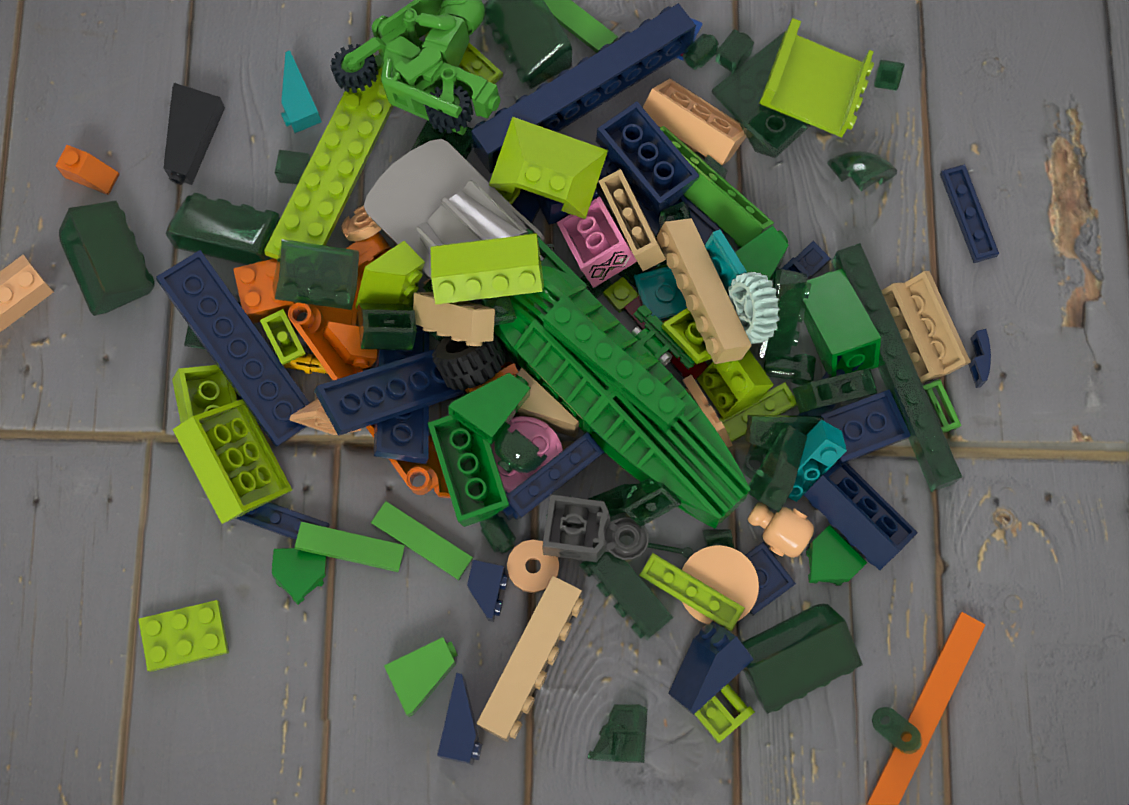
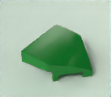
M830 525L810 543V548L806 551L810 566V573L808 574L809 583L828 582L841 586L844 582H849L867 564Z
M274 548L272 576L276 584L282 587L292 597L293 601L299 605L305 600L304 597L317 586L321 587L324 585L323 578L326 576L328 556L301 551L295 548Z

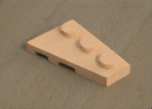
M690 375L684 378L685 390L709 419L727 448L733 446L723 423L717 417L712 406L708 405L709 403L693 376Z

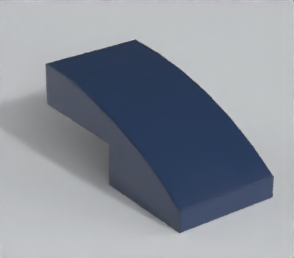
M813 240L775 275L793 293L795 292L796 284L803 280L811 279L832 259Z
M987 329L976 331L970 338L976 357L968 365L976 388L983 386L988 380L990 372L991 349Z

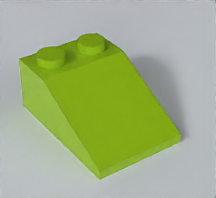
M687 308L662 324L661 327L696 364L712 359L706 350V344L701 333L696 328L695 320Z

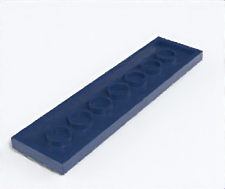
M197 251L156 276L157 282L237 394L243 399L275 447L277 448L308 426L290 421V416L310 404V402L202 251Z

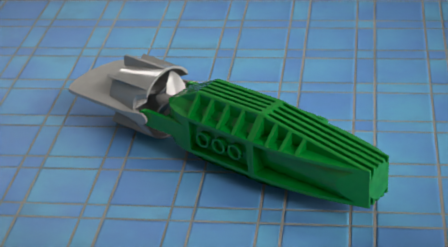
M443 139L429 141L411 150L395 161L379 177L366 196L364 209L367 215L397 245L405 241L425 261L422 271L430 279L431 246L537 233L540 255L544 258L541 261L544 281L543 291L496 297L495 303L490 307L495 309L494 334L498 342L506 349L508 355L579 421V428L584 433L588 432L604 453L635 479L675 507L715 529L719 523H722L726 517L745 501L751 489L738 464L697 403L665 367L671 360L672 354L677 359L680 357V362L688 370L695 365V362L661 327L663 322L656 315L652 316V312L645 305L640 306L633 316L641 323L644 322L646 328L641 330L639 327H636L630 333L587 290V285L543 242L544 236L520 214L494 187L489 186V182L457 150ZM561 298L687 404L684 414L667 432L544 328L543 317ZM483 299L469 300V301H470V302H473V303H478V302L482 301Z

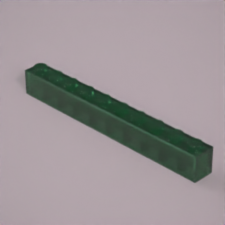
M861 243L841 249L836 252L832 263L835 270L843 269L881 337L878 370L911 434V437L908 439L931 492L953 485L962 478L961 472Z

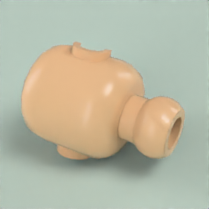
M757 502L747 518L751 525L760 526L764 529L762 535L764 542L770 546L769 549L782 557L783 555L791 558L798 557L804 551L814 533L812 522L806 519V515L795 508L791 510L787 507H781L774 513L769 510L765 503Z

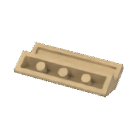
M924 271L905 283H893L874 294L914 386L950 374L971 363L930 271Z

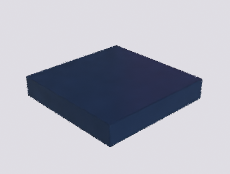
M764 541L745 554L753 564L759 580L758 598L753 609L750 611L753 616L796 584Z

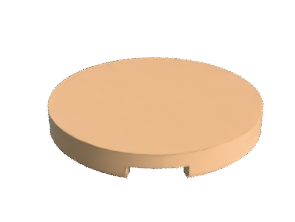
M720 545L709 546L694 553L682 568L686 573L743 606L745 610L739 620L747 616L753 609L759 594L758 575L751 561L738 550ZM682 602L686 610L697 620L705 624H710L713 621Z

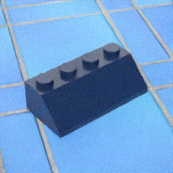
M635 102L597 128V144L601 148L608 150L607 156L619 170H622L626 179L656 215H659L676 203L700 176L638 102Z
M847 462L840 465L836 463L804 494L809 503L818 509L828 519V522L837 528L846 537L847 541L856 547L865 556L866 560L879 571L918 533Z

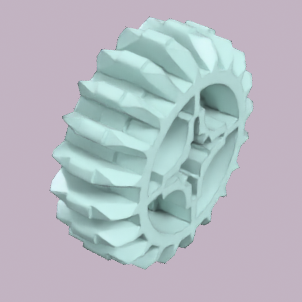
M756 272L737 275L736 279H733L731 282L732 286L728 287V296L750 343L767 341L769 337H773L774 330H777L776 322L780 319L778 317L780 309L777 304L779 299L775 295L776 289L772 288L773 283L771 280H768L767 275Z

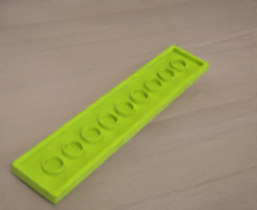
M382 68L378 70L379 74L376 75V82L371 81L372 86L370 88L366 85L364 86L365 91L357 88V93H353L352 89L349 92H344L264 250L266 256L311 272L314 271L394 107L387 100L381 82Z

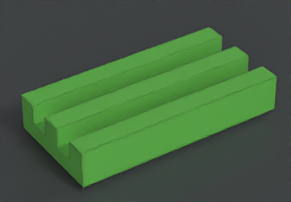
M940 379L915 389L935 436L962 426ZM932 388H936L952 424H948ZM924 391L927 392L942 427H940Z

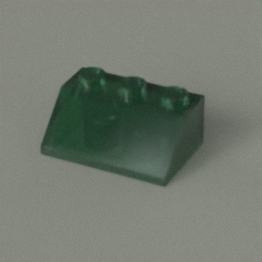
M281 239L272 285L274 299L352 310L357 289L359 251Z
M776 268L772 288L776 289L775 295L779 299L777 304L780 309L778 311L780 319L776 322L777 330H774L773 337H769L767 341L760 343L759 357L767 358L790 354L791 347L797 346L799 331H796L797 322L802 323L805 308L801 307L803 298L808 299L811 283H807V274Z

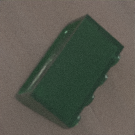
M488 0L484 3L485 17L482 22L485 26H490L493 39L497 45L501 44L503 46L507 61L510 64L514 63L517 68L518 78L522 83L526 82L530 89L572 67L571 43L544 0Z
M193 193V195L185 198L168 224L165 234L174 248L194 253L201 250L206 256L249 265L274 259L266 256L264 250L280 217L277 212L272 210L262 212L246 204L236 206L224 199H217L215 201L208 199L202 194Z
M117 200L69 208L59 229V239L90 312L94 316L106 314L150 294L155 286L154 278L147 270L144 255L138 250L135 243V235L129 229L125 213L120 209Z
M828 604L814 605L741 642L754 659L743 669V672L767 714L780 710L784 705L793 700L801 699L809 692L819 687L827 686L832 680L842 675L850 674L857 667L863 665L845 619Z

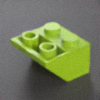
M750 350L747 351L742 360L718 364L712 362L697 379L723 419H727L758 402L774 385Z

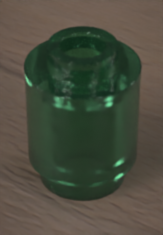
M703 33L685 50L686 53L683 55V59L686 64L694 70L698 67L702 68L719 52L717 39L711 34Z
M498 513L480 522L481 532L494 552L500 551L503 554L515 546L513 542L516 540V536L505 519L500 517Z

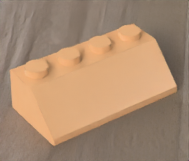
M668 79L654 87L643 105V109L659 127L665 126L692 151L701 153L708 162L721 167L732 158L751 131L672 79Z
M21 255L0 271V332L53 293V290L24 255Z

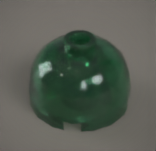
M506 423L496 436L494 443L495 453L500 458L498 464L508 473L514 470L523 474L536 470L548 456L545 453L541 456L538 455L539 448L517 429L513 433L508 429L511 425Z

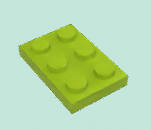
M218 600L138 619L147 671L149 672L229 653L220 602Z

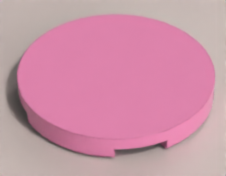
M527 416L512 418L491 445L504 489L508 493L563 451L558 436L548 424L537 418Z

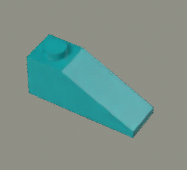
M289 50L285 52L281 100L284 112L281 113L286 127L291 125L294 133H297L322 121Z

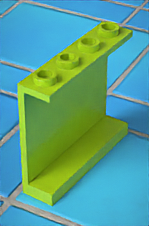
M792 18L784 33L759 104L842 138L846 130H852L856 122L857 116L854 115V112L859 110L863 100L859 96L864 93L869 80H866L865 77L870 75L874 63L871 62L874 51L869 50L862 62L798 36L797 32L801 21Z

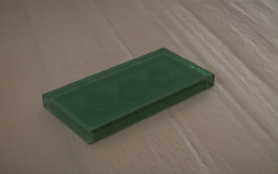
M785 31L712 89V94L744 126L769 108L759 104Z

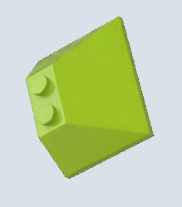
M512 117L489 186L513 194L515 187L564 203L561 211L586 219L608 150Z

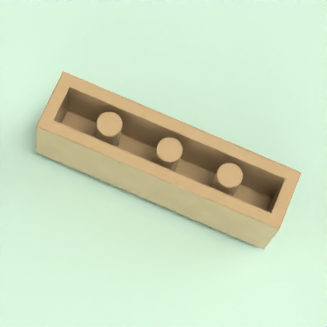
M620 169L599 180L601 188L642 271L665 261L666 258L622 170Z
M433 292L414 293L413 324L422 326L423 331H437L438 336H451V340L466 341V345L482 346V342L493 341L495 309L470 301L435 305Z

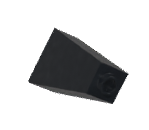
M174 83L172 87L163 168L172 182L183 185V183L192 185L225 106L218 96Z

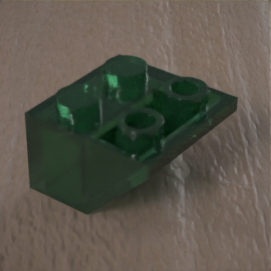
M358 303L361 349L413 350L417 330L415 310L410 304Z

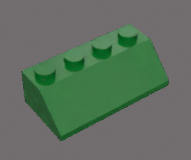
M451 415L428 422L458 522L466 527L489 519L510 506L491 445Z

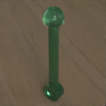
M648 543L647 546L648 548L679 553L685 558H690L693 554V550L690 547L681 549L655 543Z

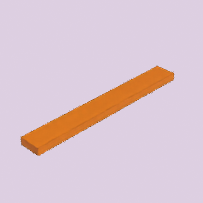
M963 612L959 613L866 805H899L986 624Z

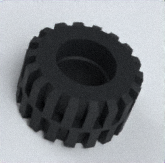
M495 334L493 335V341L482 342V346L466 345V341L451 340V336H447L440 341L432 354L433 361L443 380L453 390L471 389L493 378L505 363V354Z

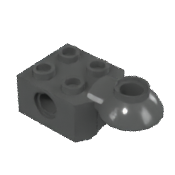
M550 495L543 540V555L597 562L605 552H610L617 558L632 560L641 556L647 549L649 534L645 525L639 520L624 517L610 522L609 511L603 501ZM623 536H630L634 542L630 545H624L619 539Z

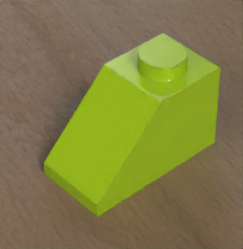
M284 309L260 320L282 365L306 354Z

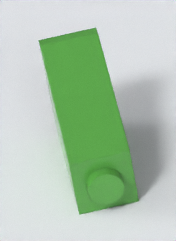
M442 637L384 665L408 717L413 716L456 665L454 657L458 656L452 641L446 643Z

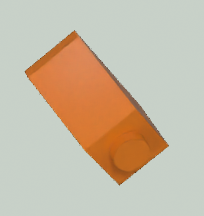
M66 145L55 165L64 178L109 195L119 176V172L96 157L69 145Z
M328 321L323 330V336L343 361L347 364H353L355 368L359 369L371 367L377 359L379 330Z

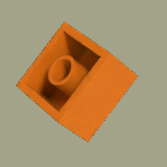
M270 259L233 268L241 307L253 324L259 323L261 319L284 309L288 316V310L296 303L286 262Z

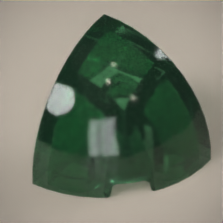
M864 151L843 153L830 159L827 163L841 182L850 177L861 192L875 182L882 185L897 174V169L889 161L879 155Z

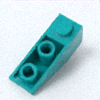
M820 420L804 437L776 487V492L797 502L847 451L842 431Z

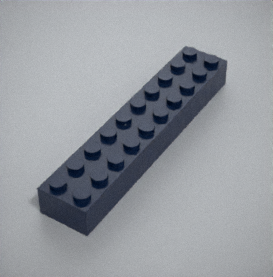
M679 3L673 7L668 6L664 8L657 17L652 20L647 19L643 21L639 28L632 32H625L618 41L611 45H604L598 53L592 57L583 58L571 70L566 69L562 71L556 79L549 83L541 84L532 94L523 95L514 105L509 108L500 109L493 118L488 121L479 122L471 130L474 152L489 173H493L512 117L559 132L692 49L696 25Z

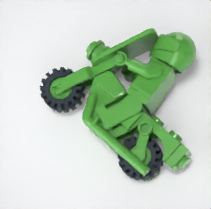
M414 0L389 18L384 15L380 16L372 24L373 38L363 45L356 44V48H353L352 44L348 45L349 49L347 50L342 47L340 48L341 54L338 52L334 54L335 58L331 59V70L336 83H338L341 89L344 87V90L347 92L352 89L353 93H357V88L365 91L364 86L367 85L370 88L372 86L371 81L376 82V75L379 74L378 70L382 68L381 82L387 100L391 105L428 120L434 129H439V132L443 133L446 129L447 133L454 131L464 135L467 129L466 121L471 122L473 109L471 100L473 101L476 116H482L486 119L489 118L493 111L497 110L500 104L497 85L488 82L481 76H476L459 68L469 44V35L481 25L485 17V7L482 0ZM428 33L424 42L419 40V38ZM379 51V54L374 57L373 53Z

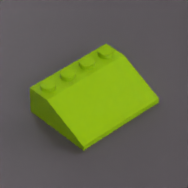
M243 399L194 415L172 429L222 524L292 491L262 430Z

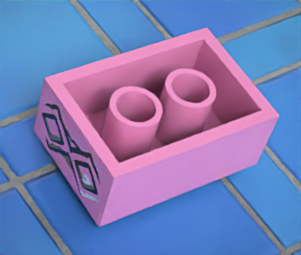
M600 196L591 201L586 219L570 214L557 222L580 269L593 288L637 262L616 221Z

